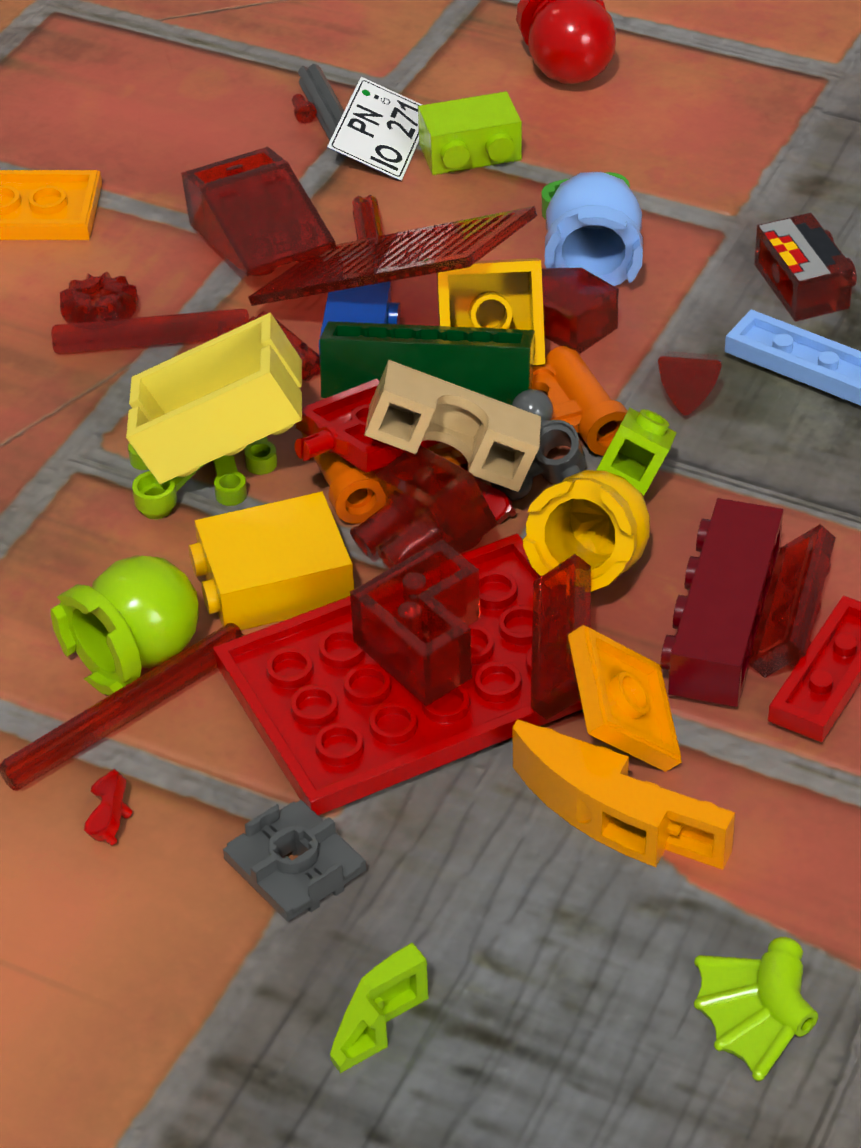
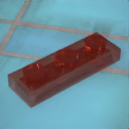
M821 524L780 548L749 665L764 678L785 666L792 667L797 665L799 660L806 655L807 649L811 644L810 637L816 615L821 608L820 598L825 578L831 568L830 558L836 539Z
M576 554L533 582L531 709L547 720L568 706L575 705L581 701L568 634L582 625L591 628V566Z

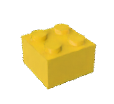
M540 259L436 263L439 326L535 330L533 365H545L542 266Z

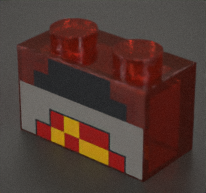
M812 213L757 225L754 265L795 322L850 308L852 287L856 285L857 281L855 266L850 258H845L834 243L831 233L823 229Z

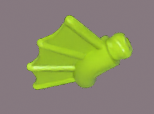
M788 937L773 939L768 945L767 952L762 955L761 959L699 955L694 960V964L699 968L702 979L699 994L694 1001V1007L700 1010L712 1022L716 1030L717 1040L714 1042V1048L717 1051L731 1053L743 1060L752 1072V1077L755 1081H761L765 1078L794 1035L799 1037L806 1035L818 1020L817 1011L803 999L800 993L804 967L801 962L803 956L802 947L797 941Z

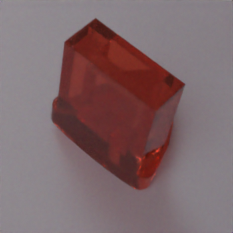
M667 351L665 355L660 356L658 359L661 381L666 393L683 415L692 413L707 398L715 386L722 367V362L718 359L719 355Z

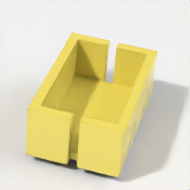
M271 312L132 376L129 400L132 409L128 411L126 438L159 484L175 477L189 476L206 463L224 455H235L241 452L247 445L271 434H282L293 427L295 423L302 421V392L299 389L302 387V359Z

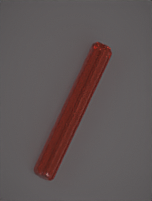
M240 308L56 324L52 327L51 337L53 349L57 354L206 342L250 322L247 309Z

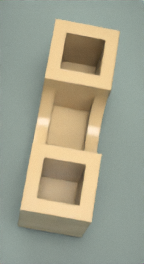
M388 360L369 406L364 436L413 454L417 453L421 442L424 440L446 443L465 456L468 461V474L519 492L540 447L541 416Z

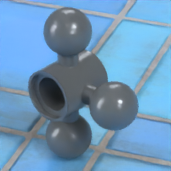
M535 389L519 393L513 400L512 406L541 416L540 447L519 492L491 482V487L505 493L511 501L520 500L525 497L532 488L533 478L541 474L547 481L557 484L566 477L583 471L586 463L585 454L575 428L565 421L552 420L553 404L550 398L542 391ZM564 445L571 448L569 453L561 459L553 460L546 458L547 453L556 446Z

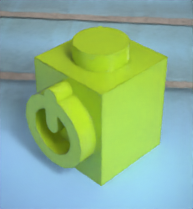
M629 408L596 470L607 471L624 477L644 496L668 454L677 432L669 429L668 421L657 413L646 409H641L638 412Z

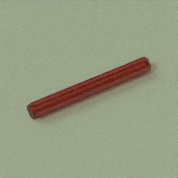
M226 624L142 675L137 680L127 684L5 758L0 764V774L5 783L12 790L21 789L217 668L213 647L242 637L244 634L236 624Z

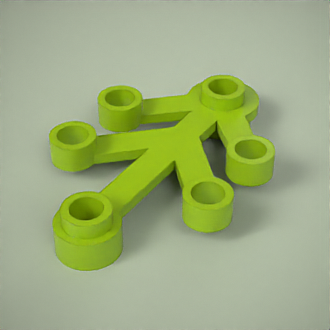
M267 436L245 447V463L249 472L256 475H264L275 470L277 467L276 447L268 441ZM129 443L130 464L138 470H149ZM224 455L213 460L217 475L214 479L216 500L225 506H235L245 501L247 498L246 478L242 473L238 472L234 455ZM151 471L140 474L132 483L135 507L149 519H162L168 516L177 503L176 492L197 471L186 477H175L162 484L158 483Z

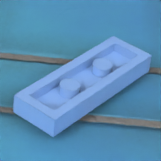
M752 309L726 335V353L861 406V351Z

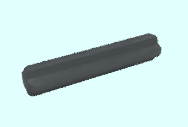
M319 65L302 66L298 71L300 76L299 84L329 140H331L344 113V109Z

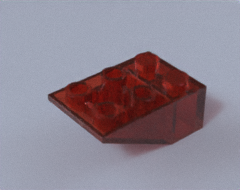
M269 147L181 173L190 226L246 276L267 275L272 273L278 266L294 261H311L316 259L320 253L336 248L334 238L289 163Z

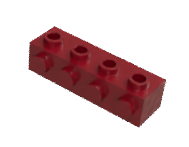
M717 498L711 520L701 519L696 540V551L701 552L700 557L690 556L685 575L684 588L689 590L688 596L678 595L675 604L672 626L673 629H678L676 636L666 635L662 648L660 667L661 669L669 670L668 695L738 707L780 551L784 509Z

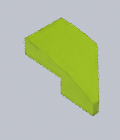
M413 942L390 955L361 978L343 1016L330 1052V1060L340 1073L387 1048L386 1022L429 999L427 960Z

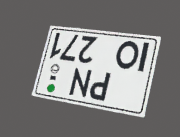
M361 77L327 148L402 181L419 142L418 106L422 104Z

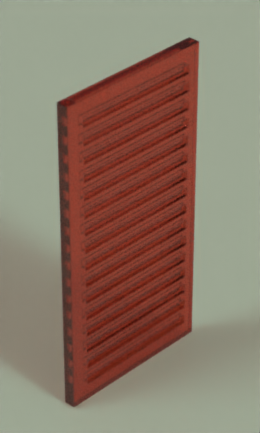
M532 206L320 247L251 294L248 298L251 306L471 267L533 220L537 213L535 207Z

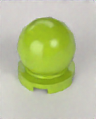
M139 555L114 562L93 581L92 587L77 584L57 596L60 604L53 607L50 612L55 635L66 657L76 652L83 664L92 672V674L83 679L101 694L113 697L140 680L142 667L150 669L177 657L195 634L199 618L197 592L188 577L165 558Z

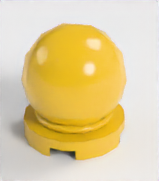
M584 470L566 477L562 482L545 489L530 504L523 547L532 568L547 583L553 586L559 584L570 590H581V593H589L612 583L621 573L628 571L641 558L650 533V515L643 494L624 477L607 471Z

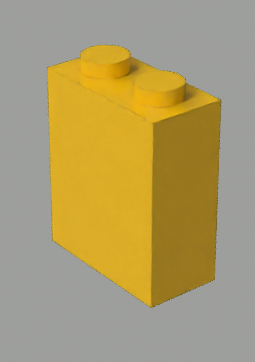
M323 491L194 520L197 543L188 545L195 577L205 575L206 581L201 582V588L208 614L218 613L225 634L284 621L354 595L353 565Z

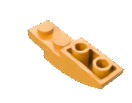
M517 719L512 727L513 768L528 788L569 824L594 840L653 867H657L663 853L667 850L721 870L724 869L732 853L735 812L718 807L708 801H700L661 788L652 782L629 777V756L614 752L604 746H596L560 734L547 727H539Z

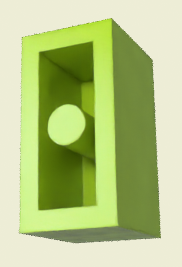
M507 91L418 106L419 145L432 175L522 160V121Z

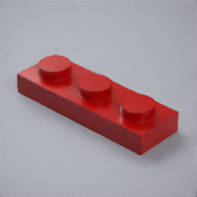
M842 596L770 703L769 722L821 743L823 742L861 683L860 601Z

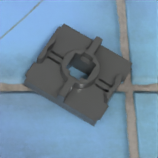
M302 800L296 803L293 801L281 810H279V805L276 804L246 823L245 833L228 842L227 847L223 849L224 859L287 922L306 909L313 912L320 907V900L331 893L335 896L339 895L344 891V884L366 871V860L336 833L335 822L330 817L323 821ZM291 853L293 856L298 855V857L291 860L286 855Z

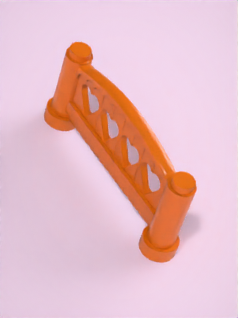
M566 346L556 347L547 354L545 365L533 366L532 389L548 393L547 396L553 404L552 420H562L572 425L576 432L580 433V436L593 453L604 456L628 411L625 406L618 401L611 400L579 353L574 349ZM301 432L303 438L307 437L306 434ZM443 442L368 473L358 469L334 452H326L314 457L330 487L328 497L336 514L341 520L351 524L369 521L379 514L387 498L384 485L468 463L460 451Z

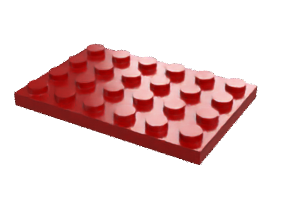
M516 533L213 647V653L217 668L296 794L317 815H321L512 738V727L517 719L536 726H542L583 709L568 634L582 625L593 628L558 584L553 586L547 583L532 568L523 547V539Z

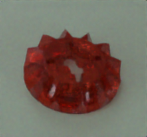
M108 271L99 277H93L87 273L85 280H72L69 283V289L60 292V312L64 320L75 327L86 330H102L118 326L134 315L139 304L136 286L128 284L125 276L112 278ZM97 298H99V301H96L95 305H92L91 301H95Z

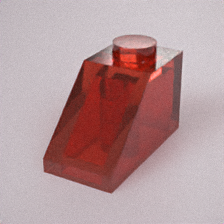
M542 268L545 338L559 346L574 349L581 354L618 328V288L583 268Z

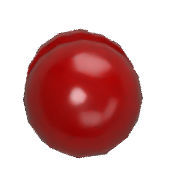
M603 0L519 1L516 16L517 24L525 43L529 46L534 64L548 78L563 84L585 83L606 69L615 54L616 29L611 15L606 11Z

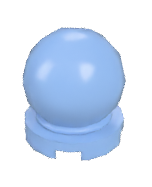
M604 172L579 173L561 183L551 198L546 210L545 266L547 270L550 268L551 272L561 280V287L565 290L582 296H604L609 294L610 287L619 285L626 279L631 283L641 269L643 259V237L640 233L642 229V210L637 197L624 180Z

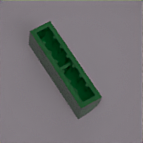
M328 321L320 337L321 398L333 396L374 379L380 380L388 360L512 405L513 400L519 393L532 389L535 330Z

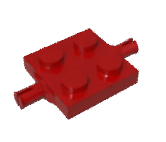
M378 379L302 407V421L296 423V429L307 435V437L297 439L294 445L297 456L300 459L303 458V461H308L326 452H334L358 469L368 473L379 470L383 466L413 453L364 436L369 406L380 381ZM424 440L421 442L417 453L441 442Z

